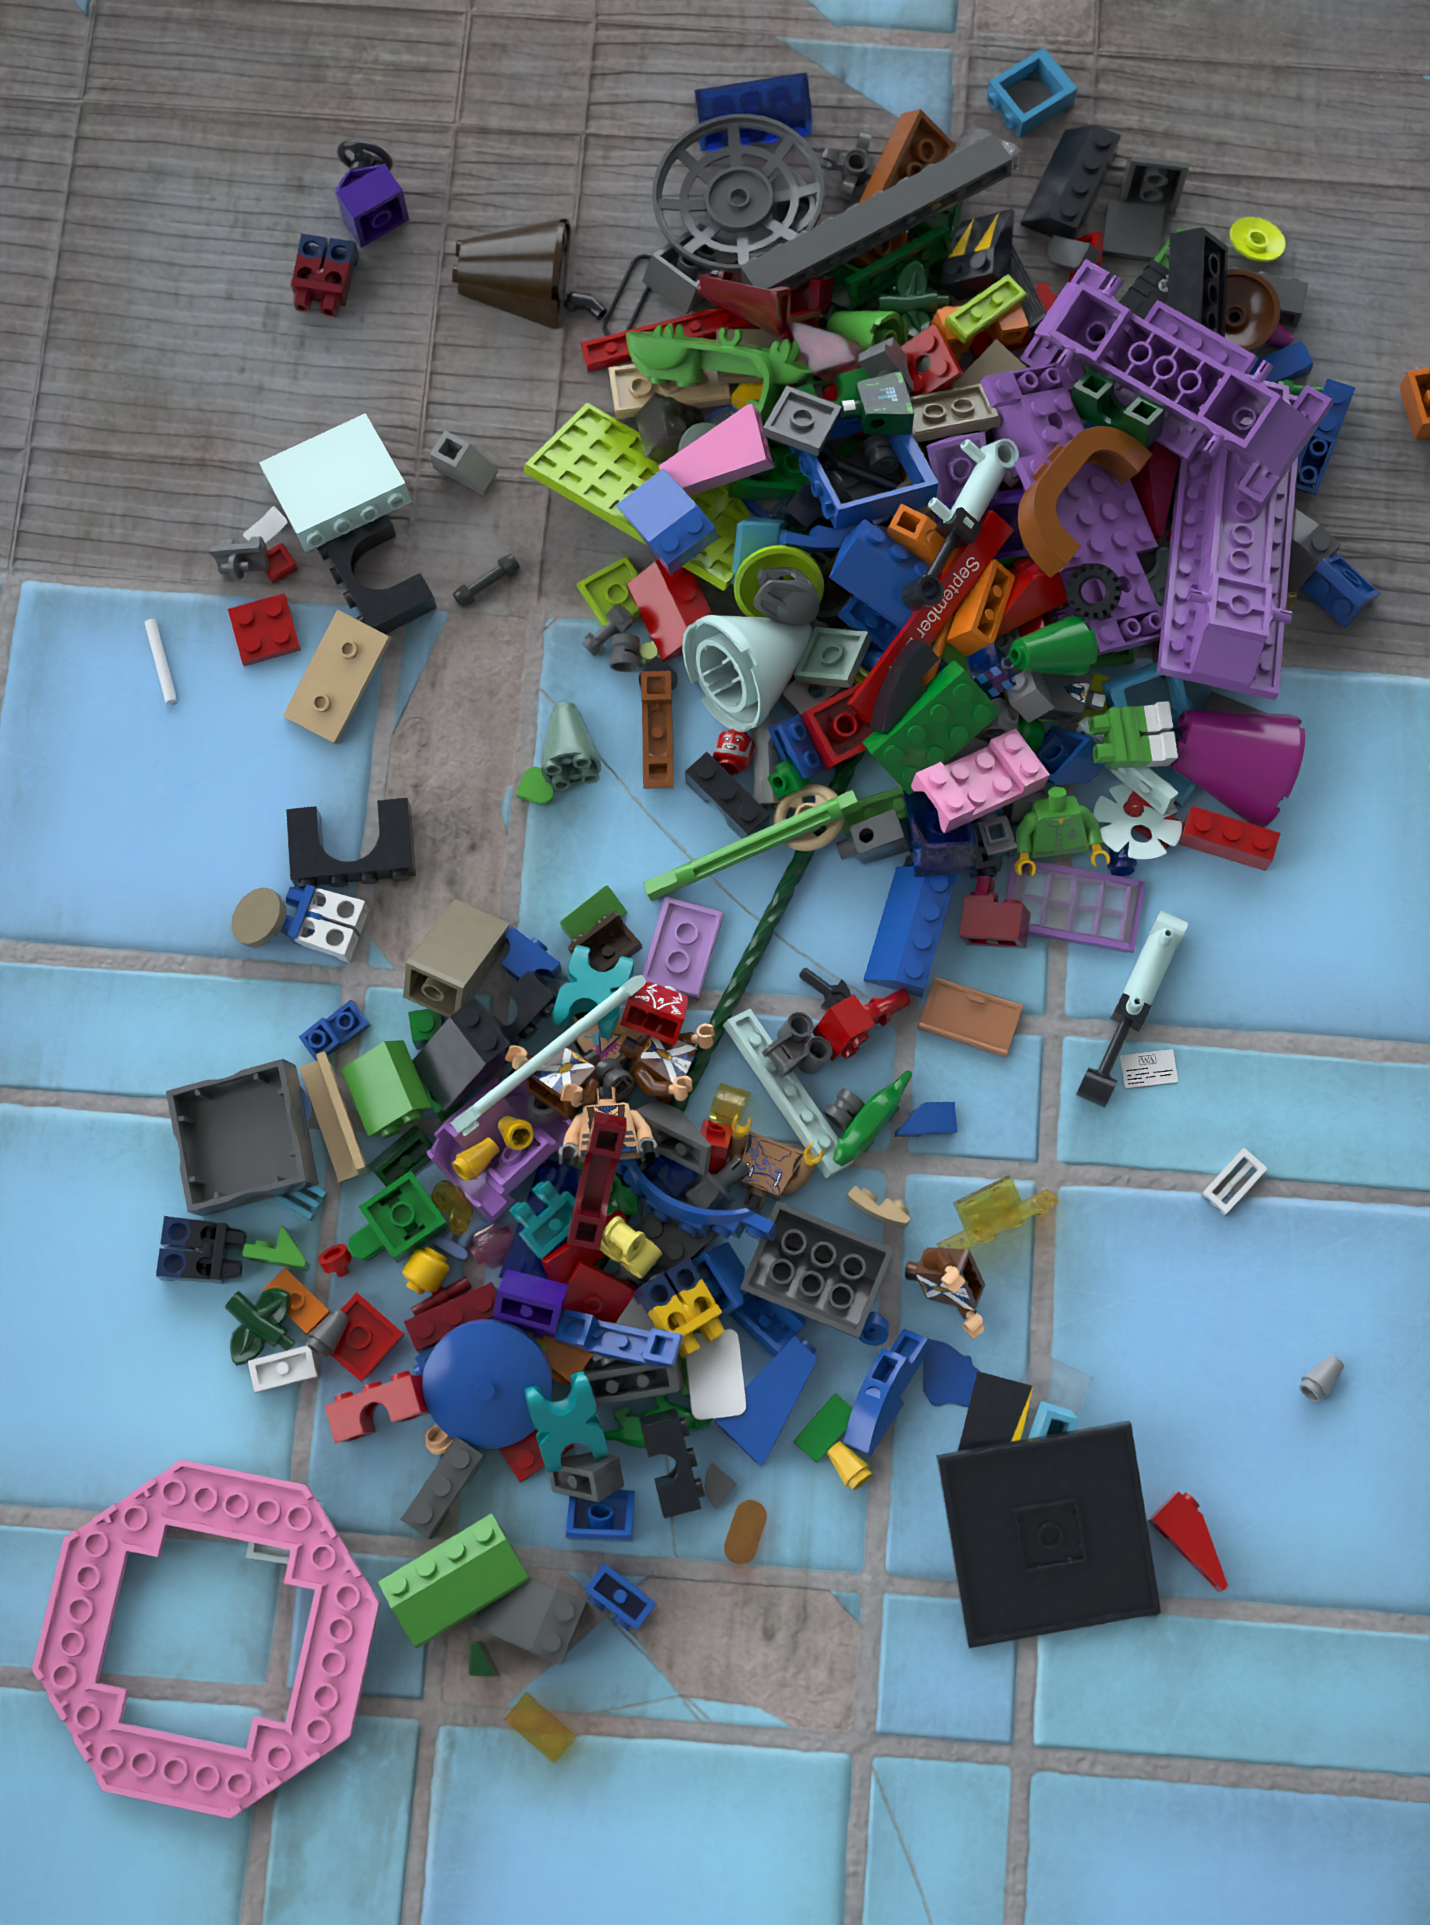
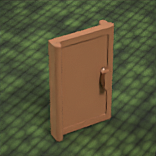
M935 976L917 1027L919 1030L1006 1058L1009 1055L1008 1050L1023 1005Z

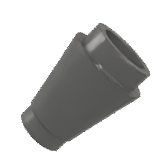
M334 1309L308 1334L309 1339L305 1344L317 1355L326 1359L330 1353L334 1354L350 1318L340 1310Z

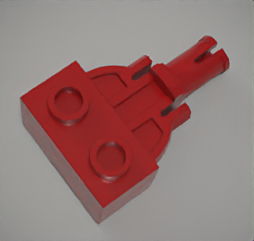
M901 988L883 999L875 996L868 1004L862 1006L856 995L853 994L830 1007L815 1026L812 1033L814 1036H821L830 1042L833 1050L830 1057L832 1062L842 1056L846 1060L855 1055L860 1050L858 1046L870 1038L868 1033L875 1025L879 1023L881 1026L887 1025L891 1021V1015L911 1003L910 996L906 990Z

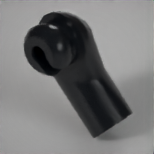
M569 292L563 302L564 307L570 312L577 311L580 306L586 308L597 320L602 319L607 313V309L589 293Z

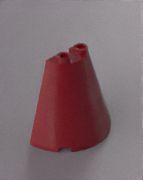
M719 271L717 276L714 273L700 275L697 292L700 297H705L706 300L782 340L788 339L792 344L795 340H799L800 344H804L811 340L821 326L817 323L821 314L827 315L833 292L834 277L820 276L810 279L809 283L791 292L789 287L766 289L743 284L741 273Z

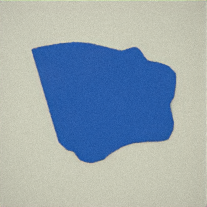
M929 1339L933 1346L923 1361V1392L929 1399V1403L933 1406L953 1403L969 1407L976 1375L979 1370L973 1366L970 1356H963L945 1342Z

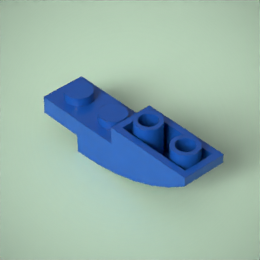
M1327 378L1322 393L1330 397L1334 403L1298 455L1296 489L1315 496L1317 495L1356 387Z
M903 1329L890 1350L884 1348L880 1350L863 1381L854 1403L844 1438L846 1446L868 1456L873 1454L904 1405L900 1398L902 1392L933 1346L928 1338Z

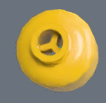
M426 1246L424 1249H415L402 1270L403 1276L409 1280L406 1286L420 1295H423L425 1290L432 1293L436 1292L450 1270L449 1265L446 1263L448 1258L429 1246Z

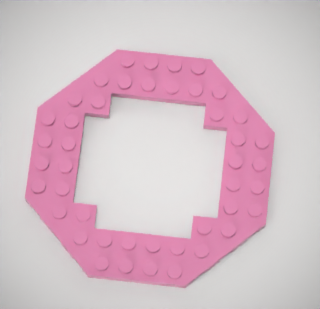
M179 1460L170 1466L168 1470L156 1478H152L131 1492L129 1496L92 1518L90 1522L80 1529L64 1537L32 1671L50 1696V1702L61 1721L65 1722L71 1732L72 1740L85 1762H88L97 1777L96 1781L102 1791L231 1819L352 1737L381 1602L308 1485L187 1460ZM168 1525L291 1550L284 1583L315 1590L286 1722L254 1716L246 1749L122 1723L130 1689L99 1683L129 1552L161 1557Z

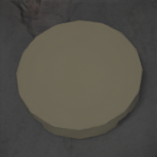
M263 887L252 890L245 895L236 906L232 916L231 928L234 937L248 947L257 948L270 942L268 939L273 934L277 936L281 931L286 919L287 908L281 896L272 889Z

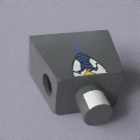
M1042 673L1055 708L1038 717V719L1077 723L1082 717L1084 708L1102 712L1106 695L1089 690L1093 678L1091 673L1080 677Z

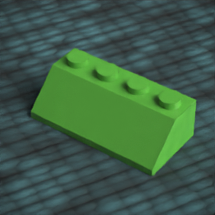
M491 1513L388 1575L378 1583L392 1611L417 1649L526 1583L530 1578L503 1528Z

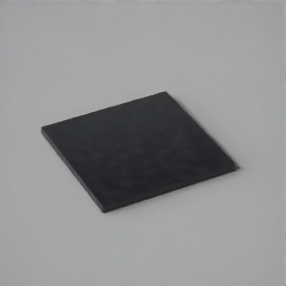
M1130 1421L936 1455L969 1648L1161 1613Z

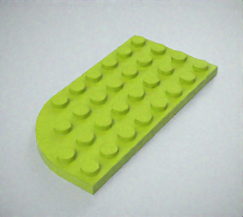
M587 402L525 463L523 472L647 545L616 507V504L660 471L659 465L670 459L675 453ZM726 484L690 496L716 528L718 539L682 566L723 591L731 584V580L735 575L732 572L737 524L750 516L748 509L740 498L728 497V485Z

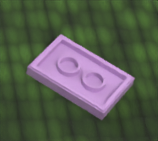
M665 896L642 971V976L646 982H652L662 987L671 986L676 992L699 1000L724 912Z

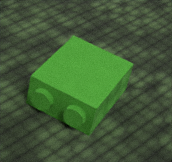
M404 1040L384 1041L341 1069L368 1137L380 1135L383 1139L392 1137L400 1132L399 1127L422 1119L421 1114L432 1108Z

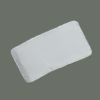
M273 506L258 522L245 531L243 536L248 541L251 537L261 536L266 544L280 532L288 521Z

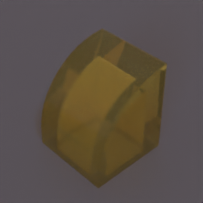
M721 1082L710 1108V1118L732 1124L735 1115H738L737 1124L740 1126L751 1092Z

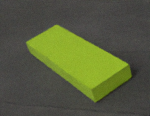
M1007 274L946 317L944 324L964 344L1025 301L1028 294Z

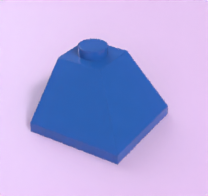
M1052 725L1044 734L1041 746L1034 752L1050 774L1047 782L1054 785L1090 783L1106 765L1094 763L1093 747L1096 743L1092 737Z
M729 1242L705 1251L693 1261L715 1304H718L723 1312L718 1316V1319L721 1321L743 1304L744 1291L740 1290V1287L744 1280L745 1267Z

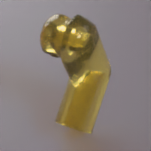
M456 1186L447 1192V1197L453 1205L449 1217V1226L453 1234L462 1235L467 1231L473 1215V1208L461 1187Z

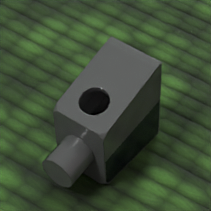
M895 809L850 826L852 838L836 843L841 860L859 855L863 864L910 851Z

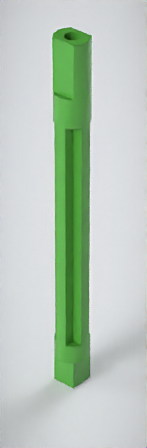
M851 790L643 882L647 895L651 901H654L861 809L854 791Z

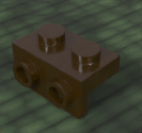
M617 911L601 917L592 929L576 936L571 945L568 946L571 956L576 945L590 948L589 965L598 972H607L614 969L620 957L630 958L643 948L641 942L623 923Z

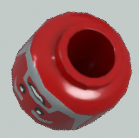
M735 729L724 731L717 737L712 757L730 775H738L749 768L755 744L746 732H739Z

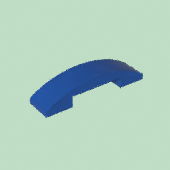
M566 1309L555 1336L557 1342L589 1353L620 1361L658 1367H674L683 1339V1335L655 1328L647 1331L600 1321L594 1315Z

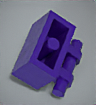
M506 1269L497 1290L493 1312L494 1320L513 1324L524 1331L534 1333L533 1336L543 1339L544 1336L555 1338L559 1327L558 1324L564 1311L569 1285Z

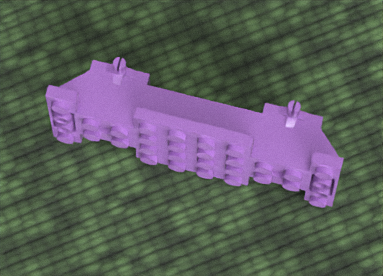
M1085 259L1071 282H1067L1034 332L1036 335L1019 360L1029 368L1056 363L1066 370L1072 359H1080L1083 365L1115 382V395L1123 405L1129 407L1141 395L1165 407L1162 434L1155 442L1190 462L1204 439L1208 437L1210 440L1205 448H1203V451L1210 454V456L1214 457L1222 445L1251 462L1252 466L1238 485L1237 490L1264 506L1333 405V400L1306 384L1291 406L1282 399L1281 395L1270 390L1265 385V379L1274 368L1269 362L1267 363V361L1263 360L1254 375H1250L1249 372L1258 361L1256 355L1159 300L1156 301L1145 319L1138 317L1114 298L1124 281L1115 275L1111 276L1108 271ZM1106 332L1102 340L1094 342V338L1098 333ZM1253 417V421L1249 426H1239L1243 418Z
M1080 359L1072 360L1066 370L1056 363L986 375L980 381L990 407H998L997 412L1001 417L1000 426L991 428L996 441L1003 438L1010 439L1018 448L1019 459L1014 462L1015 466L1008 470L1012 480L1021 479L1025 491L1035 480L1032 477L1035 470L1044 462L1046 464L1049 463V460L1046 458L1047 455L1058 444L1063 447L1084 430L1070 396L1073 386L1086 374ZM1085 463L1060 493L1056 504L1057 515L1061 525L1081 545L1069 563L1059 571L1065 591L1070 576L1079 567L1090 563L1108 566L1117 574L1121 582L1122 594L1118 606L1110 614L1098 619L1085 618L1088 621L1084 622L1088 630L1093 629L1096 634L1098 644L1097 655L1109 652L1115 653L1158 642L1161 636L1164 605L1158 607L1137 557L1139 554L1152 552L1158 547L1131 480L1121 485L1104 468L1095 464ZM1099 579L1087 580L1081 589L1082 597L1089 603L1100 602L1106 594L1104 583ZM1067 601L1063 603L1062 609L1052 610L1050 618H1053L1051 621L1055 623L1068 616L1078 614L1072 610Z

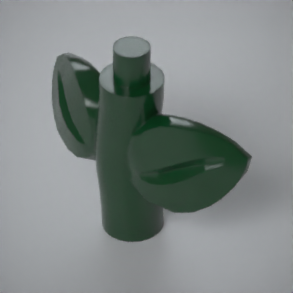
M918 260L909 263L898 274L895 281L898 295L878 294L877 297L878 311H893L899 313L900 317L905 318L908 325L909 340L931 326V319L927 313H933L940 307L949 306L948 295L937 296V291L927 292L928 277L923 265Z
M271 1288L263 1291L256 1301V1306L240 1291H237L226 1304L225 1309L241 1323L232 1333L230 1339L231 1358L236 1366L246 1364L249 1360L255 1359L263 1351L265 1341L273 1347L280 1345L286 1351L290 1350L294 1345L295 1341L287 1335L288 1329L280 1324L285 1321L291 1311L290 1294L286 1290Z

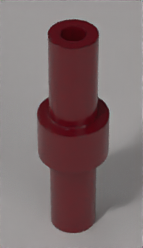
M465 1276L446 1288H443V1286L439 1287L436 1292L432 1293V1296L411 1307V1310L417 1316L450 1301V1299L472 1286Z

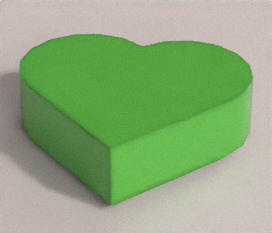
M535 766L525 772L516 796L530 803L545 806L552 802L554 792L551 784L542 776L541 768Z

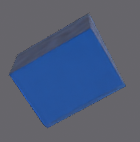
M617 1490L600 1502L570 1496L566 1538L568 1540L633 1542L635 1491Z

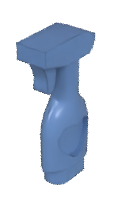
M472 1204L465 1214L466 1229L456 1243L453 1242L456 1230L451 1228L446 1236L443 1238L438 1237L434 1243L437 1248L458 1261L467 1262L469 1257L467 1248L473 1241L474 1235L496 1222L495 1220L491 1223Z

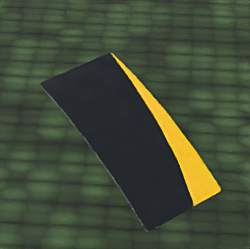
M977 1372L958 1451L1021 1440L1033 1386L984 1372Z

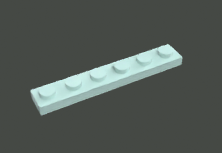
M748 1009L728 1019L723 1024V1027L804 1147L806 1148L811 1142H814L811 1152L815 1156H819L823 1148L825 1149V1155L816 1163L825 1178H829L852 1164L854 1161L843 1166L834 1162L833 1154L838 1143V1137L794 1072L792 1071L787 1076L780 1078L778 1075L779 1070L770 1058L763 1056L762 1052L773 1041L752 1010Z

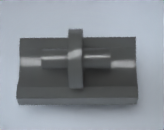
M261 536L251 537L248 543H239L234 538L224 539L222 545L211 546L209 551L216 560L219 574L229 573L233 580H241L245 572L268 571L271 565L266 556L267 546Z

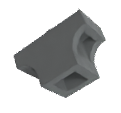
M894 337L867 348V351L859 354V363L870 378L901 371L908 393L914 391V383L907 367L908 357Z

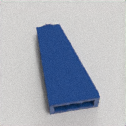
M794 1336L744 1388L746 1409L741 1415L720 1417L714 1420V1423L760 1468L765 1464L818 1358L814 1355L817 1350L805 1338L799 1341Z

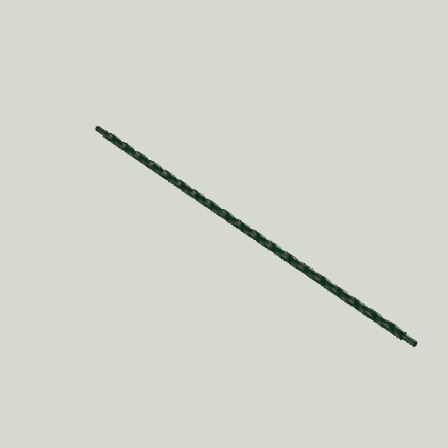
M866 751L838 765L834 778L828 788L832 789L838 796L844 794L854 776L856 765L863 758ZM825 825L821 826L818 830L814 831L813 833L816 836H819L822 833H824L827 828ZM795 851L792 861L786 868L774 892L772 901L767 906L754 931L751 942L745 949L732 975L730 984L718 1002L709 1022L713 1026L715 1033L714 1037H712L713 1045L708 1049H703L697 1044L696 1047L698 1049L686 1073V1076L692 1080L693 1090L687 1092L688 1097L685 1100L678 1101L674 1096L669 1105L681 1110L683 1113L689 1102L690 1095L696 1089L709 1063L711 1053L717 1047L725 1032L723 1024L731 1018L733 1010L740 1002L751 980L753 970L760 962L773 936L774 928L783 917L794 894L795 886L802 879L814 851ZM647 1152L644 1154L645 1161L639 1159L641 1164L639 1168L648 1180L662 1156L660 1153L659 1157L656 1158L654 1152ZM625 1214L627 1222L629 1221L632 1215ZM606 1255L592 1265L603 1270L610 1258Z

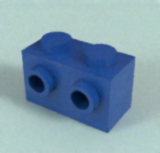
M603 1563L584 1589L590 1594L587 1601L600 1611L607 1607L614 1612L616 1616L613 1618V1621L628 1632L631 1627L639 1630L658 1604L605 1563Z

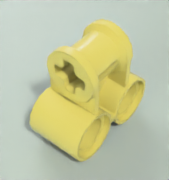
M620 1216L613 1218L603 1232L599 1249L612 1260L621 1262L629 1272L640 1279L644 1278L662 1256L661 1250L648 1240L644 1233L641 1231L635 1232Z

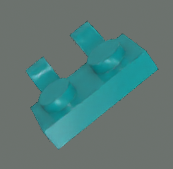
M540 1181L532 1189L535 1195L548 1205L538 1217L526 1202L522 1204L517 1202L509 1210L512 1216L525 1226V1229L519 1235L538 1258H544L568 1235L575 1199L569 1192L559 1195L550 1181L545 1183Z

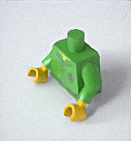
M1052 787L1048 790V799L1034 801L1031 812L1025 815L1016 829L1017 854H1020V859L1015 862L1014 870L1020 876L1022 875L1021 867L1025 863L1029 865V875L1033 876L1036 871L1034 862L1029 860V854L1031 859L1088 852L1089 846H1092L1093 851L1090 854V861L1096 868L1095 856L1098 854L1105 855L1107 865L1110 862L1108 853L1102 849L1100 844L1103 843L1098 820L1086 806L1078 804L1076 797L1066 796V790L1062 787Z

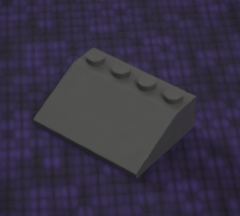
M776 1201L769 1220L776 1224L779 1231L773 1241L764 1237L759 1242L740 1290L859 1339L895 1249Z

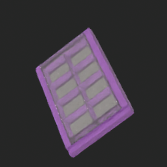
M1012 859L1006 899L1019 900L1030 911L1028 935L1134 953L1145 882L1038 861H1032L1036 866L1033 876L1028 873V863L1022 865V875L1020 876L1014 870L1015 862L1018 859Z

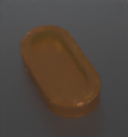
M743 1501L735 1510L724 1544L725 1555L734 1564H746L755 1556L767 1519L766 1510L758 1501Z

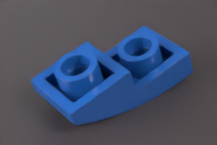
M349 1000L327 1019L321 1018L302 1033L299 1038L314 1060L318 1061L316 1054L325 1051L327 1055H330L370 1027L371 1024L357 1004Z

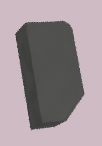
M1053 235L1047 247L1050 262L1059 269L1072 273H1077L1085 259L1095 264L1101 253L1089 243Z

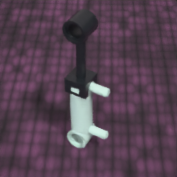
M1003 438L980 449L969 439L961 444V449L977 464L951 510L937 498H932L928 503V507L941 518L935 530L945 540L926 575H922L920 578L906 582L903 585L901 598L903 604L908 609L918 611L941 602L944 588L938 577L954 548L975 541L982 528V525L979 523L1007 470L1014 467V462L1019 459L1018 448L1010 439Z
M1162 910L1158 913L1125 989L1110 1018L1119 1023L1098 1070L1088 1067L1076 1093L1077 1096L1103 1108L1106 1107L1117 1083V1080L1109 1074L1130 1028L1139 1032L1143 1026L1161 982L1187 929L1188 922Z

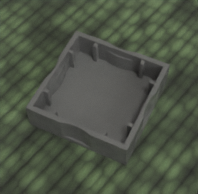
M280 1059L241 1070L226 1078L204 1080L166 1091L173 1133L180 1150V1172L187 1211L189 1213L206 1216L319 1185L295 1064Z

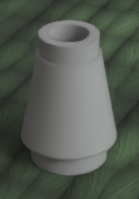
M1328 1355L1326 1359L1301 1378L1302 1383L1299 1385V1389L1308 1399L1320 1403L1322 1399L1329 1397L1344 1368V1364L1337 1357Z

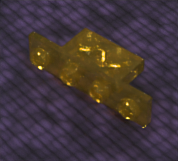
M1007 1175L953 1202L964 1230L937 1243V1246L968 1249V1247L978 1242H988L996 1237V1233L1006 1228L1013 1229L1019 1227L1026 1218L1047 1213L1059 1200L1053 1192L1046 1189L1022 1201L1013 1179Z

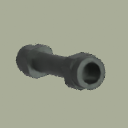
M511 553L503 556L498 560V566L469 586L461 585L452 595L461 608L466 605L468 606L475 601L474 596L504 575L509 578L520 569V565Z

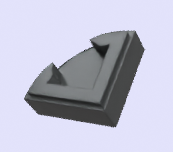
M712 1462L706 1473L705 1490L710 1503L717 1509L737 1483Z

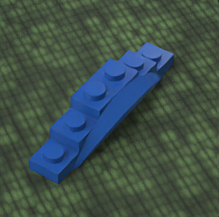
M622 1159L618 1161L615 1172L624 1175L623 1179L630 1187L629 1192L642 1199L647 1197L645 1204L651 1211L650 1216L666 1224L668 1220L679 1224L678 1229L692 1237H695L696 1233L706 1237L711 1226H713L711 1230L726 1239L730 1235L740 1239L744 1229L747 1228L745 1233L760 1241L764 1237L773 1241L779 1231L774 1222L746 1208L728 1211L709 1210L675 1200L656 1188L644 1176L639 1168L641 1164L637 1159Z

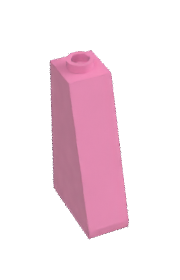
M753 404L746 405L659 465L660 471L664 468L690 497L774 468L767 437L762 436L764 426L760 412Z

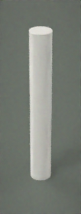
M149 619L144 623L165 703L174 704L177 702V697L157 622L155 619Z

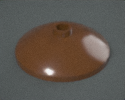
M1228 269L1225 338L1252 352L1263 346L1274 334L1280 317L1279 298L1270 282L1258 273L1246 269ZM1231 316H1237L1240 320L1236 323H1233L1229 320V318Z

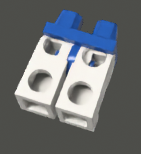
M307 884L305 889L290 887L285 902L289 906L296 907L297 910L294 917L286 915L280 933L288 936L294 944L337 957L339 960L350 963L359 940L357 934L361 935L370 911L366 902L331 891L317 889Z

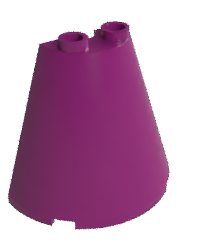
M1187 709L1181 713L1178 720V728L1182 731L1181 739L1177 738L1175 740L1178 758L1171 763V767L1250 824L1264 828L1278 815L1280 808L1276 806L1283 800V797H1289L1294 787L1304 755L1305 729L1299 727L1302 720L1291 714Z

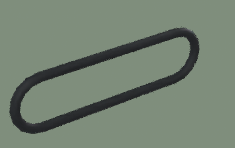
M641 254L632 260L604 319L602 329L606 336L611 335L607 331V323L635 263L644 258L650 260L651 255ZM646 286L626 331L631 330L649 292V286Z

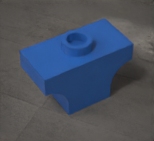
M513 926L505 933L504 937L510 949L508 955L501 962L503 971L518 982L528 970L537 971L541 976L553 979L561 972L560 962L546 952L548 948L535 937L530 940Z

